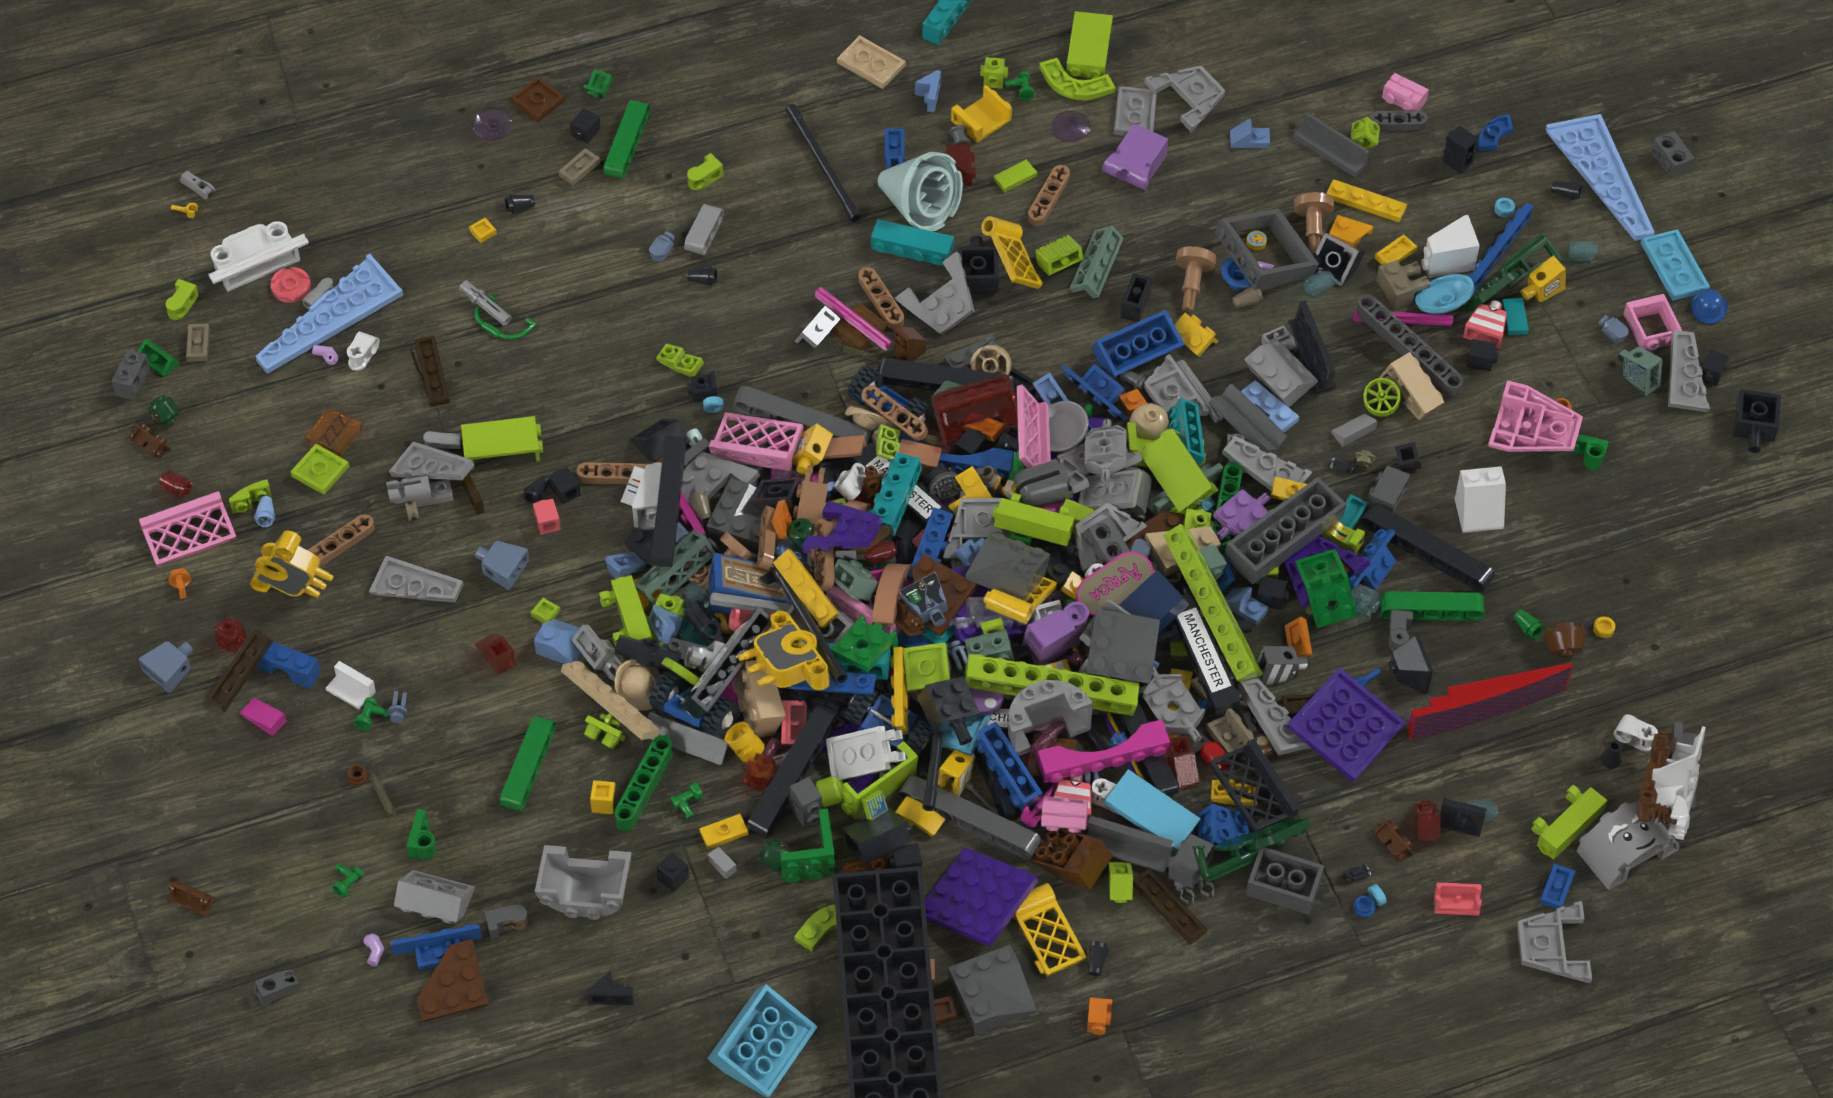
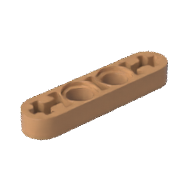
M1057 165L1051 171L1028 211V222L1031 225L1041 226L1045 223L1070 179V170L1067 166ZM1056 186L1058 190L1050 191L1048 187ZM1048 200L1050 203L1048 205H1042L1040 201Z
M870 267L862 268L858 274L859 284L885 324L892 330L897 326L903 327L904 314L876 271ZM877 288L880 289L882 292L880 294H874L871 291ZM882 303H889L891 307L882 308L880 305Z
M867 386L863 389L862 399L868 406L912 439L922 440L926 437L928 429L923 421L877 387ZM868 394H875L879 399L878 403L873 398H869ZM887 402L892 403L890 411H882L883 404ZM901 414L908 416L904 423L897 422V418ZM911 423H912L915 427L921 428L922 431H921L920 433H919V432H916V433H915V431L913 430V428L910 426Z
M586 462L577 467V478L585 484L627 485L630 477L622 476L623 472H632L634 466L645 469L646 465L649 464ZM605 470H609L612 472V474L608 477L601 475V473Z
M770 506L764 508L761 516L757 561L758 567L767 570L771 567L774 559L776 532L772 524L776 508Z
M360 515L307 551L315 554L320 559V568L370 535L375 529L374 520L370 515ZM346 533L353 534L351 539L346 540L342 538ZM329 544H334L337 546L332 551H328L325 549L326 546Z
M819 519L814 525L813 536L829 537L833 531L832 523ZM831 547L830 551H822L821 548L813 549L815 582L822 591L828 592L835 580L833 547Z

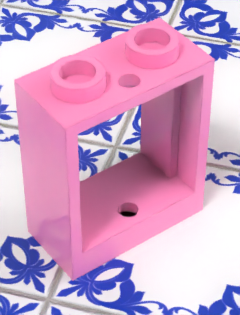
M1664 294L1626 303L1623 315L1639 347L1652 351L1660 347L1671 346L1672 332L1674 330L1682 331ZM1659 313L1668 332L1646 337L1637 318Z

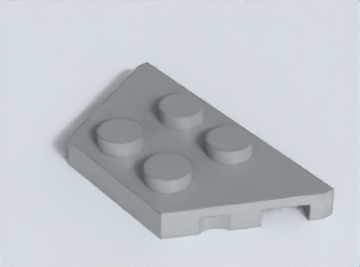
M1170 354L1167 355L1162 365L1158 366L1154 370V374L1149 376L1144 382L1146 392L1153 402L1162 407L1167 414L1172 406L1174 407L1182 397L1198 404L1200 416L1209 415V408Z
M1109 503L1097 509L1073 527L1081 569L1084 571L1097 562L1092 548L1084 541L1083 532L1090 526L1110 517L1124 542H1126L1146 528V524L1130 518L1131 515L1124 511H1119ZM1096 531V535L1103 539L1102 533ZM1107 549L1108 554L1112 552V550Z

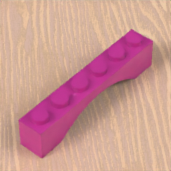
M1158 720L1142 724L1136 733L1116 747L1097 752H1079L1055 746L1039 750L1036 761L1044 783H1056L1066 777L1071 776L1075 778L1086 772H1099L1110 766L1119 767L1125 762H1138L1153 755L1162 756L1168 752L1170 740L1163 721Z

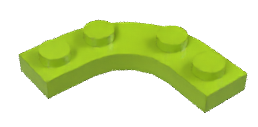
M1058 58L1041 62L1039 65L1049 86L1064 97L1087 101L1115 93V86L1108 74L1090 80H1077L1070 77L1064 71Z
M835 904L815 912L794 936V941L813 952L830 931L837 929Z

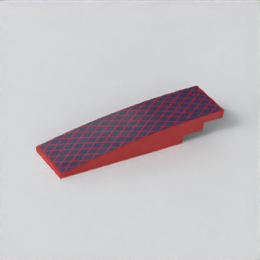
M1572 663L1448 687L1445 696L1430 698L1428 707L1411 710L1407 729L1409 740L1491 719L1567 689L1573 665Z

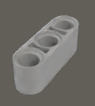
M703 204L686 237L685 250L701 255L706 254L723 220L724 209Z

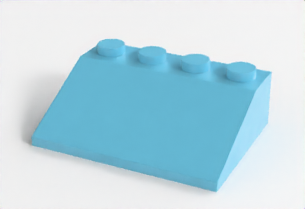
M765 984L754 991L707 1059L725 1074L768 1098L817 1026Z

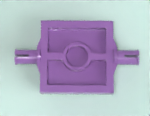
M1243 489L1214 512L1213 517L1223 527L1216 533L1217 538L1222 540L1228 534L1236 537L1269 512L1263 505L1270 500V497L1264 493L1256 500Z

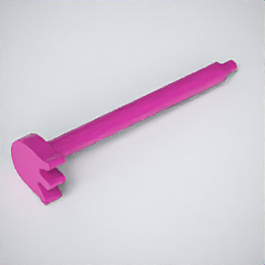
M1059 782L1053 783L1032 811L1029 810L1028 806L1023 809L1021 815L1023 824L1030 828H1034L1042 818V815L1038 814L1042 810L1043 799L1045 796L1052 797Z

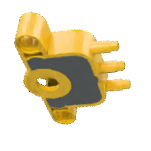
M284 531L276 543H266L263 545L261 550L263 557H259L256 560V571L250 586L260 592H266L270 587H273L293 597H298L304 592L318 598L320 592L309 585L311 584L324 590L327 584L314 576L332 581L333 575L319 568L321 561L315 554L299 547L301 537L297 533Z
M784 611L773 613L770 618L772 630L758 635L754 639V648L738 655L739 661L756 657L757 663L748 667L747 671L749 674L761 670L765 672L767 676L762 677L756 682L759 687L773 683L777 687L786 688L806 680L813 689L823 690L830 683L828 666L816 649V637L811 632L800 630L791 616Z

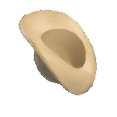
M850 405L845 411L846 416L853 415L854 424L865 427L871 432L878 429L881 424L888 425V427L894 426L878 412L866 406Z
M635 659L625 661L617 668L615 674L616 693L624 697L630 705L638 710H650L654 708L650 705L649 697L652 696L650 691L654 689L652 686L657 683L656 679L660 678L661 674L655 667L642 666Z

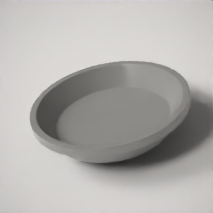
M1060 401L1049 406L1051 452L1070 450L1085 437L1089 421L1087 413L1079 404L1071 401Z

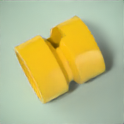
M746 722L734 724L725 734L726 743L732 750H735V753L742 762L754 761L764 750V743L757 735H754V731Z

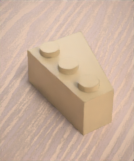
M1410 352L1392 362L1379 377L1390 379L1397 385L1400 390V396L1405 400L1403 404L1418 420L1438 410L1444 403L1441 393L1434 388L1430 377L1423 372L1419 361ZM1392 388L1391 391L1396 394V391Z
M1211 526L1189 529L1199 549L1215 544L1219 550L1221 543ZM1168 531L1146 533L1144 540L1151 545V560L1158 564V571L1164 577L1181 571L1163 537V534Z

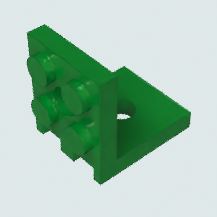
M1336 549L1295 561L1307 591L1316 628L1357 616L1349 579ZM1330 601H1337L1335 605L1327 606Z
M861 615L832 649L835 657L869 672L889 647L891 656H894L893 648L899 647L897 632L893 631L891 634L883 631V625L875 622L872 626L866 623L865 617ZM859 645H867L866 648H857Z
M828 809L819 810V831L822 848L780 853L782 883H796L800 880L808 879L819 880L824 877H833V874H835L834 848Z

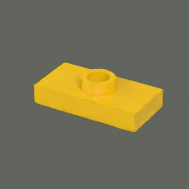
M1403 234L1377 252L1374 259L1381 265L1395 260L1400 263L1417 251V245Z
M1275 477L1273 479L1271 498L1285 501L1307 484Z
M741 814L699 828L708 850L749 835Z

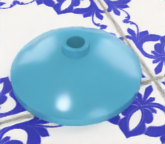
M1446 275L1430 281V288L1418 291L1415 301L1417 307L1424 312L1431 314L1448 313L1464 305L1474 293L1475 286L1472 279L1466 275Z

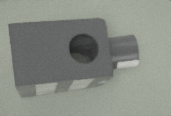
M1263 646L1257 659L1263 674L1257 678L1265 686L1291 681L1297 670L1307 668V658L1305 656L1297 657L1295 648L1292 646Z

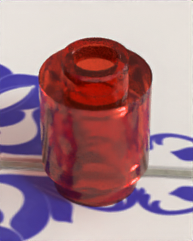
M172 471L163 473L159 480L162 490L178 497H186L192 488V482L187 477Z
M885 539L866 547L864 556L867 562L876 565L892 560L894 556H897L894 542Z

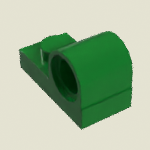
M1578 434L1574 451L1570 452L1583 454L1584 465L1588 469L1596 470L1603 464L1609 441Z
M417 809L406 846L409 858L430 859L437 852L434 835L429 832L430 819H427L426 810Z

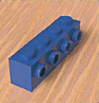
M997 722L978 731L975 745L981 754L984 753L987 757L986 761L989 768L998 774V781L1002 788H1007L1011 794L1010 800L1013 805L1023 811L1026 806L1031 807L1040 802L1042 791Z

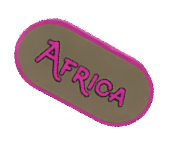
M1125 552L1080 583L1076 595L1077 602L1087 606L1090 616H1095L1096 609H1100L1108 599L1121 607L1120 603L1154 573L1151 562L1146 556L1138 552Z

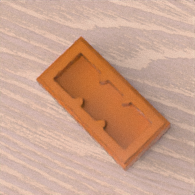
M971 412L960 424L962 430L966 431L968 428H971L974 431H979L987 440L995 442L1006 429L1004 423L975 412Z
M785 500L778 501L772 519L773 527L779 539L786 537L788 527L792 523V517Z

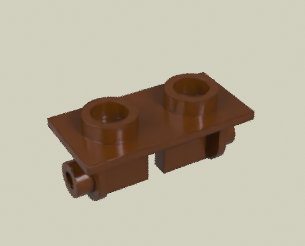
M133 422L137 426L129 434L133 442L142 448L148 442L144 449L155 458H161L164 455L165 448L171 451V448L166 445V439L159 434L156 437L151 434L153 430L145 424L139 426Z
M870 465L865 469L866 477H863L862 502L864 503L874 502L876 494L880 493L882 489L881 483L884 477L883 473L878 474L877 469Z
M898 599V612L894 623L907 636L925 634L926 631L922 628V619L912 610L909 611V607L903 600Z
M1382 817L1384 823L1382 825L1379 823L1373 828L1375 830L1374 834L1378 836L1384 845L1390 840L1393 841L1387 848L1396 859L1403 861L1407 858L1406 853L1409 851L1414 855V852L1410 849L1413 844L1405 835L1401 838L1397 833L1400 829L1392 820L1387 822Z
M886 853L866 862L856 858L849 862H844V865L841 866L843 873L889 868Z
M179 881L170 882L168 889L171 892L166 898L168 901L203 916L207 914L216 900V897Z

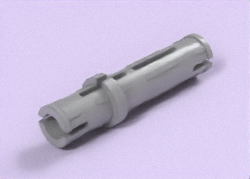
M465 280L460 285L459 290L467 295L473 304H478L489 315L500 322L502 326H506L511 321L512 316L489 299L483 290H478L468 280Z

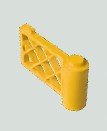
M992 216L986 217L982 222V233L992 238L1011 282L1039 289L1043 283L1036 273L1021 241L1022 227L1019 224Z
M1043 577L1024 601L993 589L991 592L988 591L986 593L984 603L986 604V609L1026 624L1034 610L1056 588L1057 582Z
M1045 883L1034 888L1013 915V919L1017 921L1038 960L1035 961V965L1039 973H1045L1046 977L1086 960L1087 956L1060 909L1051 886ZM1053 909L1058 916L1056 922L1044 919L1045 913ZM1030 919L1039 922L1037 930L1028 929L1024 922ZM1042 923L1054 927L1051 936L1039 932ZM1057 928L1067 932L1068 937L1066 941L1054 937ZM1037 937L1049 940L1046 950L1036 946L1035 941ZM1052 942L1064 946L1061 955L1049 951ZM1066 948L1075 949L1079 956L1073 959L1064 956ZM1050 956L1059 959L1058 965L1049 969L1045 962L1046 957Z

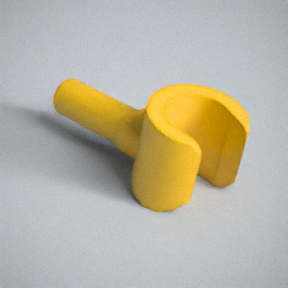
M189 203L187 207L172 205L171 210L184 212L187 217L194 218L195 212L198 211V205L195 203Z

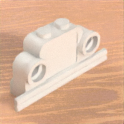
M272 222L267 227L263 224L251 226L241 232L230 235L223 240L222 245L212 249L211 259L216 271L208 275L213 284L223 281L224 287L228 292L299 262L298 248L309 244L304 234L291 238L287 226L283 222Z

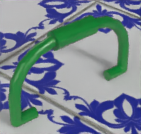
M489 294L487 295L494 303L497 302L496 298ZM477 305L475 308L474 317L476 322L481 326V329L496 338L500 337L505 340L519 339L536 326L535 321L526 318L525 322L530 325L524 331L515 335H506L489 323L483 322L479 316L481 307Z

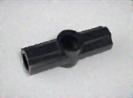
M699 600L683 610L684 614L696 628L698 637L706 642L708 646L714 641L724 644L728 642L727 637L722 632L720 623L713 620ZM707 626L712 628L713 636L706 632Z
M621 634L615 647L616 654L635 659L642 666H658L665 669L668 668L661 664L665 657L679 664L682 654L661 647L658 642L650 639H643L641 641Z

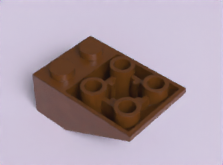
M1059 828L1058 831H1048L1032 855L1030 862L1074 886L1091 890L1113 855L1102 840Z

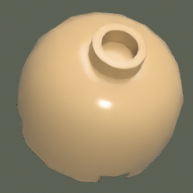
M986 345L979 348L973 354L970 361L972 370L1009 375L1011 371V358L1008 352L998 345Z
M1153 403L1137 407L1131 414L1129 421L1130 423H1136L1137 436L1149 440H1157L1163 431L1169 429L1170 425L1167 412L1159 405Z

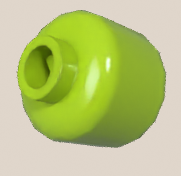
M831 776L816 782L815 787L822 796L823 807L833 806L842 802L843 781L841 779L838 780L835 776Z

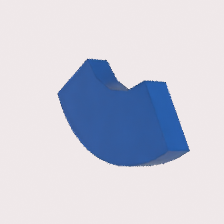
M1510 114L1490 120L1481 129L1477 142L1478 151L1497 150L1498 141L1503 136L1513 133Z

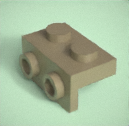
M1232 708L1226 709L1225 716L1208 723L1206 726L1208 733L1226 753L1241 748L1248 741L1254 739L1252 732L1246 729L1240 716Z

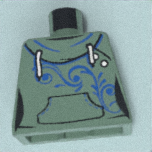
M1636 347L1631 352L1624 349L1619 353L1618 359L1624 363V377L1642 394L1647 396L1661 386V358L1642 347Z

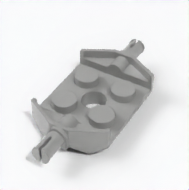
M1105 419L1103 420V427L1092 428L1085 435L1084 464L1086 472L1102 475L1101 481L1109 483L1110 474L1127 467L1126 439H1128L1126 429L1119 425L1111 426V420L1107 419L1106 423Z
M1153 666L1152 680L1143 691V699L1156 718L1163 721L1168 734L1179 735L1189 733L1194 742L1200 741L1202 736L1198 733L1196 727L1204 716V708L1200 709L1182 683L1181 674L1160 675ZM1175 704L1179 709L1172 711L1168 709V706Z

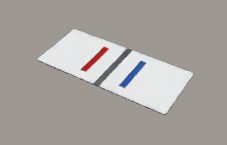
M634 466L621 502L632 506L645 469Z

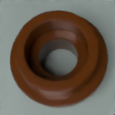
M359 764L352 765L346 773L347 781L355 786L364 784L368 779L367 769Z

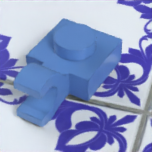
M983 537L978 541L970 539L955 551L964 566L972 565L985 541Z

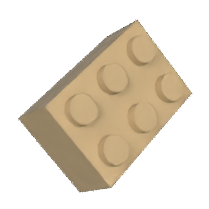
M745 661L733 681V690L737 693L739 699L738 707L740 712L743 713L744 722L751 727L754 735L758 737L774 736L786 716L778 688L773 683L759 687L756 683L757 680L767 675L763 670L749 674L747 668L757 663V661Z

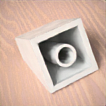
M1468 215L1461 217L1427 239V245L1424 247L1425 256L1421 263L1423 270L1427 272L1429 278L1475 270L1480 245Z
M660 462L646 465L632 504L634 527L645 531L653 530L655 527L662 466Z
M1502 466L1460 470L1455 503L1463 533L1504 529L1506 482Z

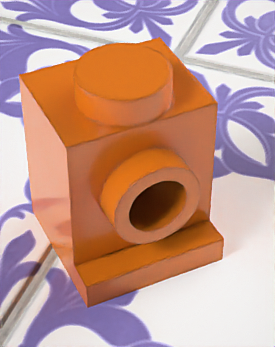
M1090 998L1087 1032H1092L1095 1035L1105 1034L1106 1025L1110 1026L1112 999Z

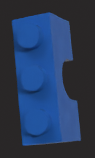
M275 642L271 644L256 666L257 669L273 674L276 668H279L291 677L292 682L311 689L321 673L317 658Z

